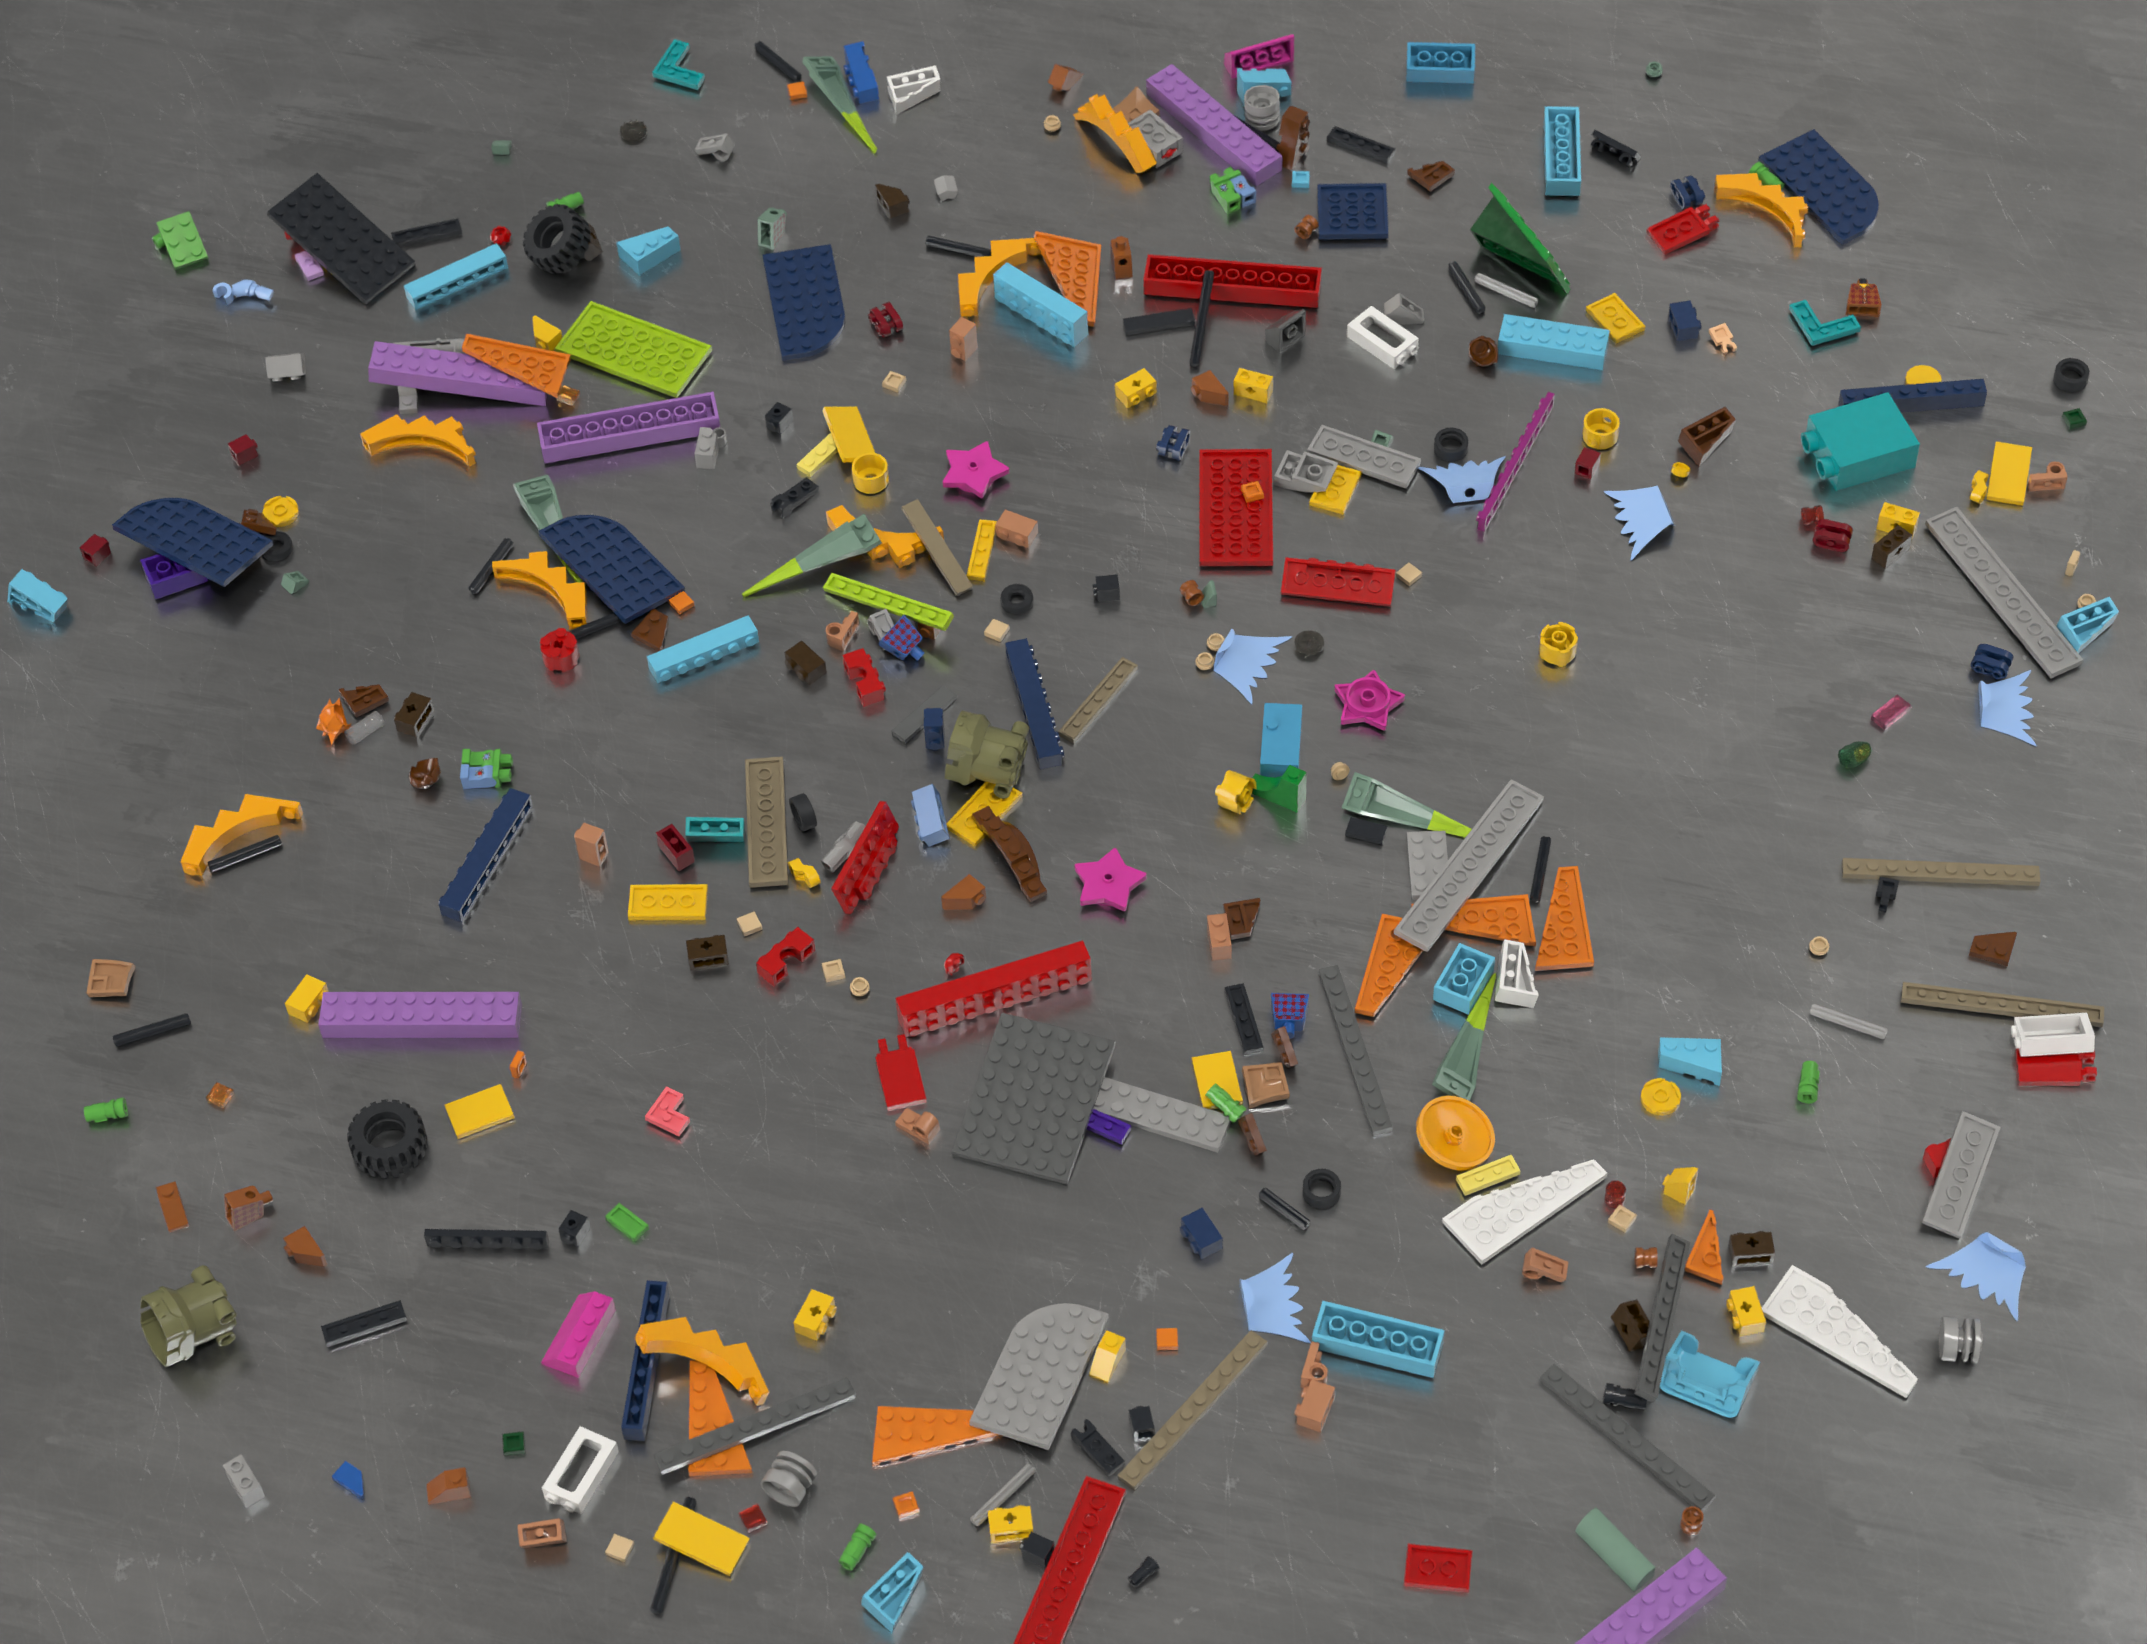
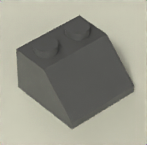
M1304 309L1292 311L1286 316H1282L1273 325H1269L1265 329V342L1280 353L1305 336L1306 311Z

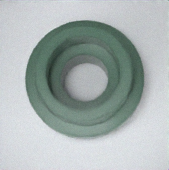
M1653 61L1646 67V73L1651 77H1658L1663 73V68L1659 62Z

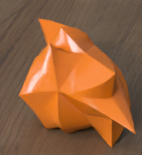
M340 698L334 704L329 699L328 704L319 715L316 729L323 731L322 736H329L332 745L341 733L348 734L347 731L351 727V723L347 724Z

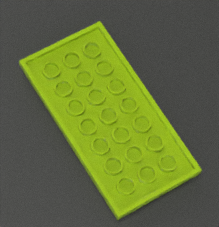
M590 301L557 344L555 352L570 354L571 359L678 398L712 352V346Z

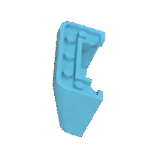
M1681 1331L1666 1356L1660 1388L1670 1395L1729 1418L1737 1416L1758 1371L1760 1362L1744 1357L1734 1367L1697 1352L1699 1343L1696 1337Z

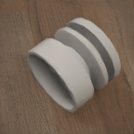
M1267 85L1254 86L1246 91L1244 94L1245 122L1260 131L1269 130L1277 126L1280 122L1278 91Z
M1942 1317L1939 1331L1940 1361L1954 1362L1958 1352H1961L1963 1362H1967L1969 1353L1971 1363L1978 1362L1983 1340L1979 1319H1973L1970 1328L1969 1318H1965L1962 1327H1959L1957 1317Z
M780 1451L776 1456V1460L771 1464L772 1469H769L762 1479L761 1487L776 1501L787 1506L797 1507L806 1494V1488L811 1486L812 1481L817 1476V1472L813 1465L801 1456L789 1451Z

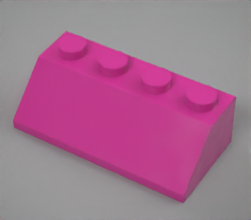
M1286 35L1224 53V66L1231 79L1237 77V68H1242L1243 71H1251V69L1260 71L1294 61V35Z
M595 1291L578 1295L541 1364L579 1378L616 1311L613 1298Z

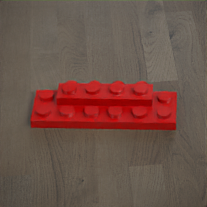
M1285 557L1281 595L1391 607L1396 569L1378 568L1371 564L1360 566L1353 562L1342 564L1335 560L1324 562L1316 558L1306 560Z
M879 801L831 888L845 914H852L859 900H866L871 897L873 887L879 882L882 870L888 866L887 862L890 855L896 851L898 841L894 835L897 833L899 825L885 801Z

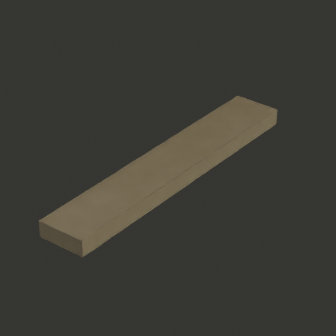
M916 499L902 506L903 513L956 597L972 590L971 582L919 500Z
M1122 657L1058 731L1059 736L1074 744L1137 671L1138 665Z

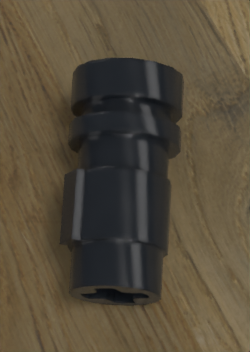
M1606 1383L1603 1396L1604 1404L1610 1405V1403H1613V1406L1619 1404L1629 1408L1645 1410L1647 1400L1636 1395L1634 1389L1621 1388V1385H1616L1615 1387L1614 1384Z

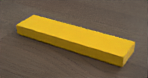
M979 519L966 575L969 580L985 581L995 539V524L997 521Z

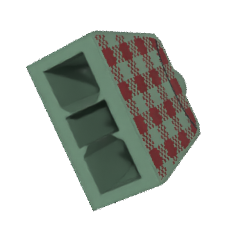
M770 207L758 218V245L775 249L786 230L785 217L787 213L785 210Z

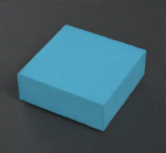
M1293 171L1292 188H1309L1310 171Z

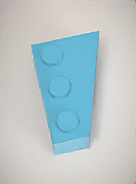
M1237 68V94L1243 106L1246 91L1258 85H1267L1275 88L1279 93V98L1291 95L1292 82L1285 69H1266L1265 71L1251 69V71H1243L1242 68Z
M669 227L616 242L619 257L639 276L681 250L679 236Z
M23 569L19 571L8 586L7 602L13 603L15 601L22 604L21 608L25 610L31 608L35 610L36 615L55 622L67 608L68 598L60 591L57 592L47 582L40 581L34 574Z
M2109 596L2062 615L2056 627L2079 654L2114 622L2119 610Z
M1660 1037L1658 1048L1659 1068L1682 1075L1684 1073L1696 1076L1695 1079L1702 1080L1703 1078L1720 1086L1722 1076L1721 1039Z
M907 1552L862 1597L861 1605L892 1634L922 1576L923 1566Z

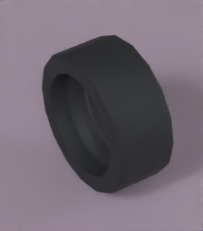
M2066 358L2059 361L2056 365L2053 379L2060 389L2067 392H2077L2084 389L2087 385L2090 370L2083 361L2076 358ZM2070 370L2079 373L2082 377L2073 380L2064 377L2061 373Z
M1454 427L1440 430L1434 438L1435 454L1441 460L1447 462H1456L1463 459L1468 452V436L1461 429ZM1446 440H1455L1461 443L1462 446L1457 449H1446L1441 446V443Z
M802 793L789 798L791 812L799 829L806 831L816 827V815L807 795Z
M1315 1169L1305 1176L1303 1180V1197L1305 1202L1311 1207L1327 1209L1338 1202L1341 1196V1181L1333 1171ZM1317 1181H1326L1333 1185L1334 1191L1328 1196L1319 1197L1310 1192V1185Z

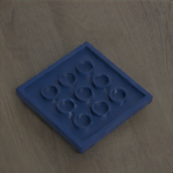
M1386 183L1317 184L1319 239L1388 238Z

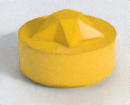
M1676 462L1672 465L1671 472L1678 477H1687L1690 467L1687 464Z

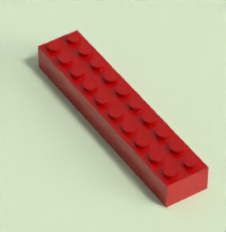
M1147 255L1143 279L1144 295L1200 299L1204 272L1209 270L1214 272L1210 300L1318 308L1322 282V268Z
M1082 940L896 997L898 1021L905 1037H914L923 1032L934 1031L940 1027L953 1025L962 1020L973 1019L976 1016L992 1013L995 1010L1008 1008L1021 1002H1028L1034 998L1047 996L1056 991L1067 990L1079 984L1083 985L1092 981L1091 958Z

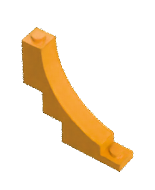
M1034 238L991 241L992 256L974 257L975 273L958 274L961 317L978 316L981 297L994 280L993 274L1004 264L1009 263L1015 267L1026 263L1027 255L1042 254Z
M245 794L239 812L220 809L213 828L194 826L181 859L184 873L203 876L208 862L225 845L247 832L267 826L280 825L282 817L301 819L303 811L300 802Z
M686 1317L641 1324L635 1340L643 1354L671 1353L695 1359L723 1375L738 1391L748 1389L749 1395L753 1398L756 1406L764 1405L769 1390L746 1342L723 1346L716 1330L693 1333Z

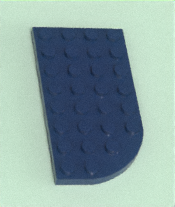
M1815 129L1759 156L1758 161L1765 165L1769 172L1779 178L1784 183V187L1794 197L1804 198V204H1807L1808 212L1841 245L1864 235L1875 223L1879 202L1874 188Z
M831 244L763 254L782 361L810 357L826 350L839 338L845 326V311Z
M161 498L141 503L130 509L112 524L113 530L223 587L273 546L272 540L195 501L184 498Z
M575 515L560 519L539 530V536L625 624L669 601V599L680 592H685V587L625 526L612 519L597 515Z

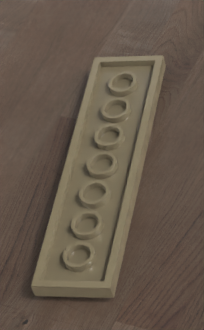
M783 757L745 759L749 886L751 888L788 885Z

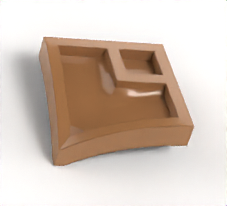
M1135 87L1122 102L1112 108L1115 112L1122 111L1128 123L1149 110H1152L1157 116L1160 115L1159 109L1145 97L1138 87Z
M92 959L86 994L88 997L126 996L135 965L117 960Z
M1282 1062L1242 1066L1249 1109L1268 1102L1289 1099L1290 1093Z

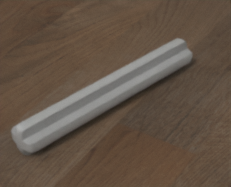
M1478 273L1475 277L1476 283L1525 305L1535 308L1538 304V298L1484 274Z
M1813 1004L1810 1009V1014L1881 1039H1885L1888 1029L1817 1004Z
M1031 1464L1025 1465L970 1518L973 1525L978 1527L988 1518V1511L998 1508L1035 1473L1034 1467Z

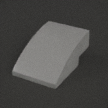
M1287 450L1276 471L1273 485L1302 492L1326 491L1338 466V462L1305 451L1303 455Z

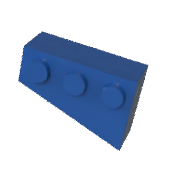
M863 41L844 46L846 65H843L845 75L849 76L850 87L853 86L854 98H858L859 104L879 99L878 86L873 70L870 69L868 64L869 57L865 55Z

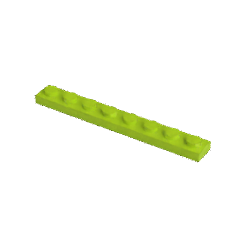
M831 573L823 586L825 592L880 610L887 609L889 613L901 617L905 615L907 619L943 631L947 630L954 618L953 613L834 573Z

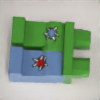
M1229 167L1223 171V176L1221 177L1216 173L1210 175L1211 192L1215 195L1226 214L1256 203V190L1254 187L1249 186L1239 169L1234 171Z
M463 749L460 773L463 789L489 788L493 786L499 788L502 782L511 781V770L503 769V767L513 766L511 754H502L501 749H495V751L486 750L484 752H471V749Z

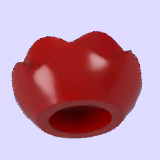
M498 226L491 231L490 240L494 244L497 243V245L503 246L511 240L512 234L508 228Z
M952 953L944 962L945 972L952 976L953 973L958 972L959 966L964 964V956L960 953Z

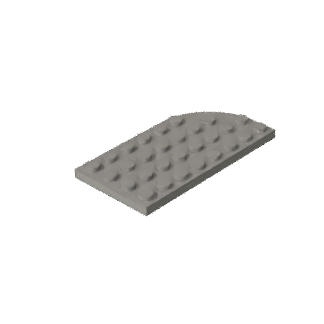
M1063 1303L1040 1308L1021 1319L1013 1328L972 1414L970 1425L1049 1450L1107 1323L1108 1313L1079 1304Z

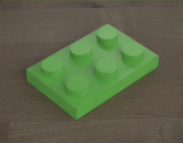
M189 211L156 222L175 270L208 259Z

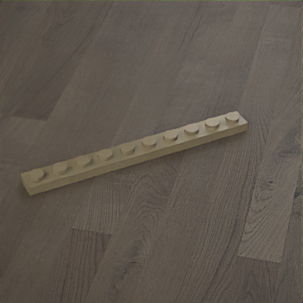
M1860 858L1842 859L1843 878L1879 880L1881 876L1900 881L2040 885L2039 866Z
M1903 982L1901 1003L2014 1017L2087 1013L2091 1026L2103 1027L2104 1006Z
M1250 1330L1118 1474V1479L1135 1491L1265 1349L1267 1341Z

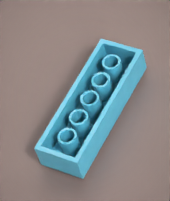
M1545 106V195L1580 196L1579 107Z
M1009 263L1004 264L993 274L994 294L998 302L1005 304L1011 310L1018 312L1024 318L1031 320L1037 326L1044 328L1050 334L1057 336L1063 342L1073 347H1076L1088 336L1087 311Z
M1504 314L1498 339V354L1603 370L1610 330Z
M1322 1301L1312 1334V1342L1320 1343L1319 1350L1434 1378L1444 1343L1445 1330Z

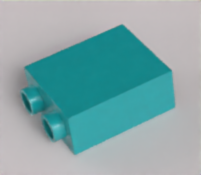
M1888 392L1809 415L1806 432L1801 433V443L1804 451L1807 454L1813 452L1817 459L1816 467L1819 476L1823 480L1828 478L1835 491L1916 467L1920 443Z

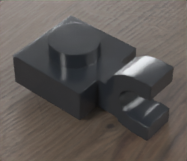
M1880 876L1876 896L1881 897L1878 911L1886 913L1889 899L1895 900L1899 880Z

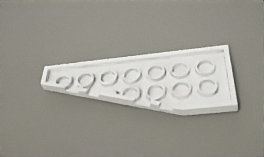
M1594 1159L1571 1166V1169L1561 1172L1558 1170L1551 1172V1175L1545 1177L1539 1176L1513 1184L1510 1188L1500 1191L1499 1189L1493 1190L1490 1194L1484 1196H1474L1442 1218V1223L1481 1264H1484L1607 1178V1172Z
M1793 1265L1762 1307L1764 1317L1905 1398L1908 1397L1918 1381V1378L1891 1354V1350L1886 1345H1882L1872 1330L1846 1307V1303L1842 1299L1839 1300L1827 1284Z

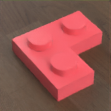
M666 1086L645 1115V1120L680 1137L690 1123L689 1117L676 1111L684 1099L683 1094Z

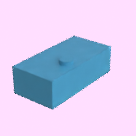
M1408 42L1406 82L1474 83L1475 44Z
M1264 703L1260 775L1266 777L1283 776L1289 765L1299 769L1302 705Z

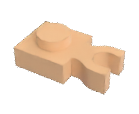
M1726 323L1709 329L1708 333L1715 345L1722 346L1724 356L1728 354V347L1733 352L1737 350L1736 344L1732 342L1733 335Z

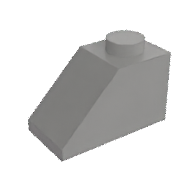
M1398 293L1384 303V315L1397 324L1424 323L1423 308L1402 294Z

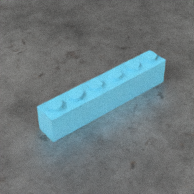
M497 243L404 285L406 298L415 310L420 309L507 269L506 255Z
M749 615L647 656L648 667L657 683L667 681L679 674H684L711 661L718 660L731 653H736L748 646H753L759 642L758 630Z

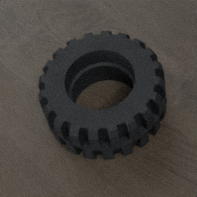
M560 204L547 206L545 210L541 209L538 215L533 216L531 223H528L527 231L524 232L525 240H523V247L528 258L542 270L552 274L563 273L564 270H571L572 266L578 265L579 260L584 258V253L589 249L588 243L591 241V236L589 235L591 231L587 221L572 208ZM563 231L559 241L551 247L554 238Z
M388 1099L381 1100L380 1103L375 1101L370 1103L371 1106L363 1107L360 1110L361 1113H357L352 1118L353 1122L349 1124V1132L347 1133L348 1145L356 1165L364 1173L369 1172L370 1176L373 1177L380 1175L381 1178H388V1176L398 1177L400 1173H408L411 1167L415 1168L419 1164L418 1160L423 1159L424 1151L427 1149V1135L418 1111L413 1107L410 1108L409 1104L405 1102L400 1104L399 1100L392 1099V1102H388ZM386 1130H398L405 1133L403 1138L391 1147L378 1148L370 1144L376 1135Z

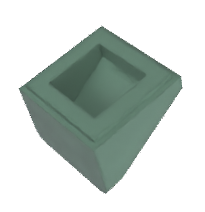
M495 140L491 146L493 154L510 155L512 141Z
M1375 430L1371 442L1389 447L1394 437Z
M299 571L285 573L281 585L288 592L294 594L307 585L309 580Z
M1211 580L1202 590L1204 594V599L1201 601L1203 608L1217 605V593L1214 582Z

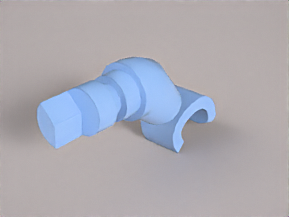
M248 279L233 284L232 288L227 283H218L213 287L214 297L220 298L224 295L227 306L233 302L235 295L236 298L257 296V298L270 301L274 290L259 286L255 281Z

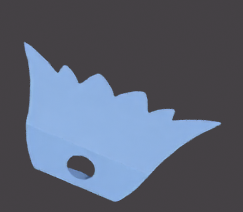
M1506 456L1498 458L1489 464L1487 461H1483L1479 466L1470 460L1463 467L1455 463H1449L1448 469L1436 466L1437 470L1426 467H1419L1418 469L1439 481L1446 488L1448 496L1453 503L1483 500L1489 497L1496 472ZM1473 488L1475 495L1473 497H1466L1465 490Z
M1658 486L1626 491H1604L1610 497L1621 501L1614 504V506L1625 508L1615 516V519L1628 521L1623 527L1621 534L1634 532L1629 540V543L1636 540L1631 554V561L1650 540L1668 525L1675 526Z
M1231 629L1216 654L1213 671L1230 682L1252 704V694L1249 685L1257 687L1253 677L1267 678V674L1261 666L1276 663L1267 654L1278 652L1279 650L1273 648V646L1289 640L1292 636L1235 635V631Z
M2031 670L1990 684L1980 681L1978 691L1981 727L2011 735L2036 746L2032 738L2022 730L2031 728L2026 723L2020 721L2034 717L2030 712L2021 708L2029 704L2032 698L2019 695L2028 688L2027 686L2020 685L2029 676Z
M1985 1232L1954 1254L1926 1266L1933 1269H1952L1949 1276L1964 1274L1961 1287L1967 1288L1979 1284V1295L1982 1300L1995 1292L1998 1305L2005 1299L2011 1314L2018 1321L2019 1292L2026 1265L2022 1252Z
M1293 1253L1246 1280L1240 1279V1288L1249 1331L1278 1334L1311 1344L1310 1340L1293 1326L1302 1324V1322L1290 1316L1303 1309L1298 1303L1288 1300L1298 1292L1299 1287L1284 1285L1292 1276V1273L1284 1275L1283 1273L1289 1266Z

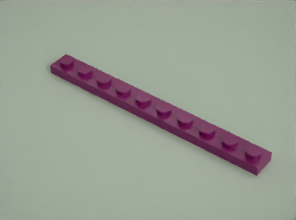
M1548 392L1545 398H1541L1539 409L1534 411L1532 422H1528L1526 426V433L1520 436L1518 447H1515L1512 451L1511 460H1507L1504 467L1505 471L1499 474L1497 485L1493 486L1490 498H1486L1483 511H1479L1477 515L1478 530L1485 532L1554 406V393Z

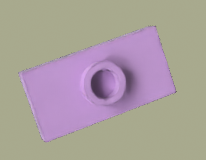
M307 251L295 254V259L308 281L324 275L318 261Z

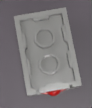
M1152 110L1145 112L1128 123L1131 128L1139 127L1157 163L1154 165L1156 168L1183 152V137Z

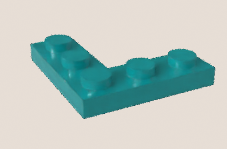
M676 39L673 40L652 71V75L655 78L696 90L699 89L705 80V74L678 67L690 49V45Z
M1807 300L1792 303L1789 306V310L1811 346L1861 331V326L1854 315L1821 324Z

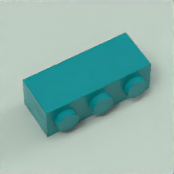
M686 817L685 836L687 841L745 842L744 818Z

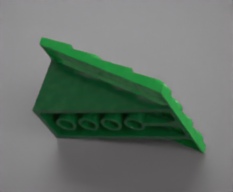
M1491 182L1488 188L1493 197L1470 229L1479 245L1559 284L1568 294L1571 290L1570 283L1560 270L1552 254L1542 245L1537 235L1525 224L1524 219L1512 207L1503 193Z

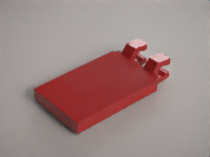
M1707 204L1697 207L1695 210L1690 207L1648 227L1647 234L1666 255L1719 228L1717 223L1719 218L1716 215L1709 217L1710 213L1708 211H1710V208Z
M905 1034L897 1036L899 1049L888 1051L885 1038L878 1040L880 1053L877 1054L875 1060L888 1111L927 1103L915 1050L907 1046Z
M2019 1049L2015 1050L2018 1086H2080L2081 1082L2096 1081L2097 1067H2085L2082 1069V1065H2094L2095 1050L2094 1052L2037 1056H2021Z

